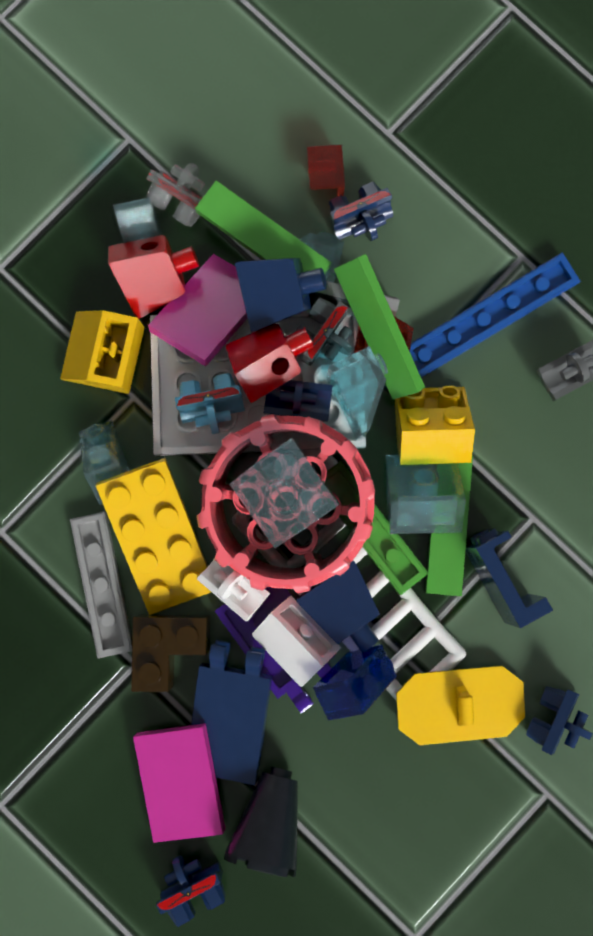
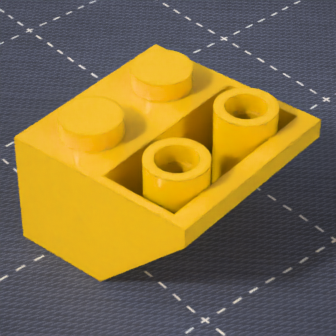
M104 310L76 312L60 379L129 394L145 327L137 317Z
M443 386L424 388L418 393L395 399L396 438L400 465L471 463L475 427L464 387Z

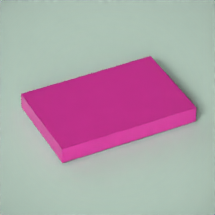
M215 254L185 284L186 292L169 302L148 325L152 334L205 367L248 319L236 267Z
M206 723L137 732L133 739L153 843L223 835L226 828Z

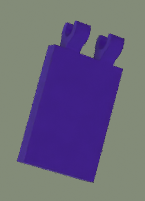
M266 587L265 589L271 594L248 622L243 620L226 604L215 610V613L245 655L248 650L250 651L251 646L263 648L252 636V633L275 608L289 596H292L288 589ZM265 651L262 673L273 675L271 691L277 699L287 693L299 712L303 713L313 705V701L305 690ZM328 662L317 672L330 692L342 683Z

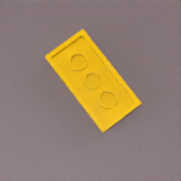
M166 458L96 483L99 496L149 615L211 593L208 588L197 580L198 576L208 567V564Z

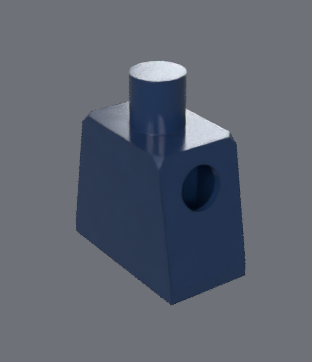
M300 258L241 261L235 263L251 332L311 309L309 293L327 289L323 269L318 268L304 272Z
M352 560L350 568L341 576L336 574L296 599L298 604L337 644L350 636L362 653L379 641L368 623L380 614L355 561Z

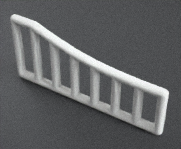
M321 449L304 450L291 462V465L295 466L297 461L306 456L317 457ZM329 456L324 463L327 470H329L338 462L333 456ZM311 462L305 463L302 466L300 472L304 470ZM283 470L274 478L280 477L283 473ZM258 492L245 505L256 507L261 500L260 493ZM318 498L315 501L314 507L324 498ZM298 504L295 505L289 512L295 511ZM238 511L233 515L232 522L247 538V528L252 515H246ZM340 518L329 525H325L319 531V539L313 550L314 553H317L345 527ZM274 527L264 535L256 528V535L262 541H270L275 536ZM312 538L304 546L309 545L312 542ZM274 547L267 550L258 549L262 556L273 566L298 568L306 563L304 555L294 554L286 561ZM363 548L360 549L357 556L353 559L356 564L367 555ZM381 571L366 584L372 598L389 582ZM412 588L399 595L402 599L371 629L380 640L410 611L416 615L425 627L384 666L369 649L361 653L350 636L342 641L395 700L396 693L402 685L393 676L434 637L448 651V654L429 672L453 670L466 657L465 649L436 619Z

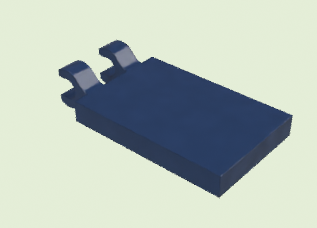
M216 640L215 644H212L210 648V664L202 663L199 666L191 725L206 723L216 778L255 785L258 780L273 675L262 673L265 648L251 646L250 651L248 650L246 654L245 670L227 667L231 642Z

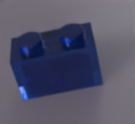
M381 644L372 646L362 653L360 650L347 652L313 689L329 721L365 714L397 675L392 661L388 658Z

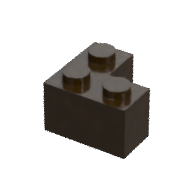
M140 614L133 617L131 692H169L174 686V655H206L210 651V615Z

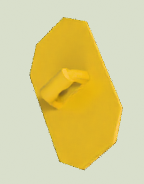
M502 665L415 673L396 693L398 729L418 745L507 737L525 718L523 681Z

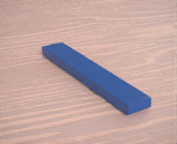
M563 252L408 344L407 347L421 378L579 284L581 281Z

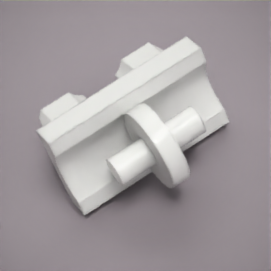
M215 559L197 578L199 582L247 622L271 594L266 589L261 591L251 588L249 579L234 571L229 565L222 568Z

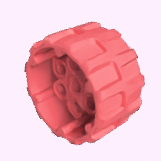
M274 414L263 416L261 420L237 432H230L221 440L222 446L207 468L201 471L199 482L203 484L201 513L196 516L198 527L206 529L216 549L215 561L222 568L229 565L234 571L250 580L251 588L261 591L266 587L294 589L297 594L308 592L313 585L319 584L336 574L341 576L346 572L365 541L370 538L375 506L373 480L363 458L352 442L340 432L318 419L302 416H278ZM297 432L309 434L324 442L321 444V452L317 457H303L293 466L285 454L272 451L273 437L271 435ZM252 444L259 446L262 455L258 458L255 467L256 474L259 477L258 480L244 481L235 489L231 485L225 484L232 465L242 452ZM337 451L346 460L354 474L359 502L342 505L339 497L334 492L323 490L321 486L325 482L328 472L324 462L329 456L336 454ZM270 457H277L283 463L284 470L278 478H270L264 471V464ZM307 462H314L321 469V477L315 483H307L301 478L300 470ZM251 486L259 491L261 500L256 507H249L243 503L242 492L246 487ZM292 492L297 497L298 506L295 511L284 512L280 509L278 497L281 493ZM328 497L334 501L336 509L331 516L321 517L315 512L314 504L318 498ZM225 499L233 500L235 508L241 513L252 515L253 520L247 528V538L250 544L245 548L237 542L227 524L223 507V500ZM340 515H347L351 521L355 522L352 531L345 542L333 554L322 560L321 555L313 551L319 539L317 524L329 525L335 522ZM259 522H268L274 527L275 536L272 540L262 541L257 537L255 531ZM297 527H306L312 533V542L307 546H298L292 540V531ZM279 540H284L285 545L292 553L304 555L306 565L298 568L278 567L264 563L255 557L258 554V549H270Z

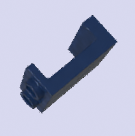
M496 528L491 530L485 529L469 538L472 544L466 547L465 552L504 623L521 629L553 611L546 597L527 594L520 598L499 560L494 548L512 538L509 531H497Z

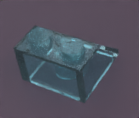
M370 346L329 365L326 377L329 385H333V394L357 442L364 439L370 429L386 382L384 375L388 373L382 356L379 353L374 355Z
M294 438L287 440L230 483L232 489L274 548L300 533L339 505L336 497Z
M386 455L387 514L390 534L462 533L466 498L458 463L400 465L399 455Z

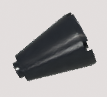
M271 767L270 774L262 773L228 843L224 860L233 864L237 863V859L245 861L248 869L282 877H287L288 875L291 877L296 876L298 781L291 779V771Z

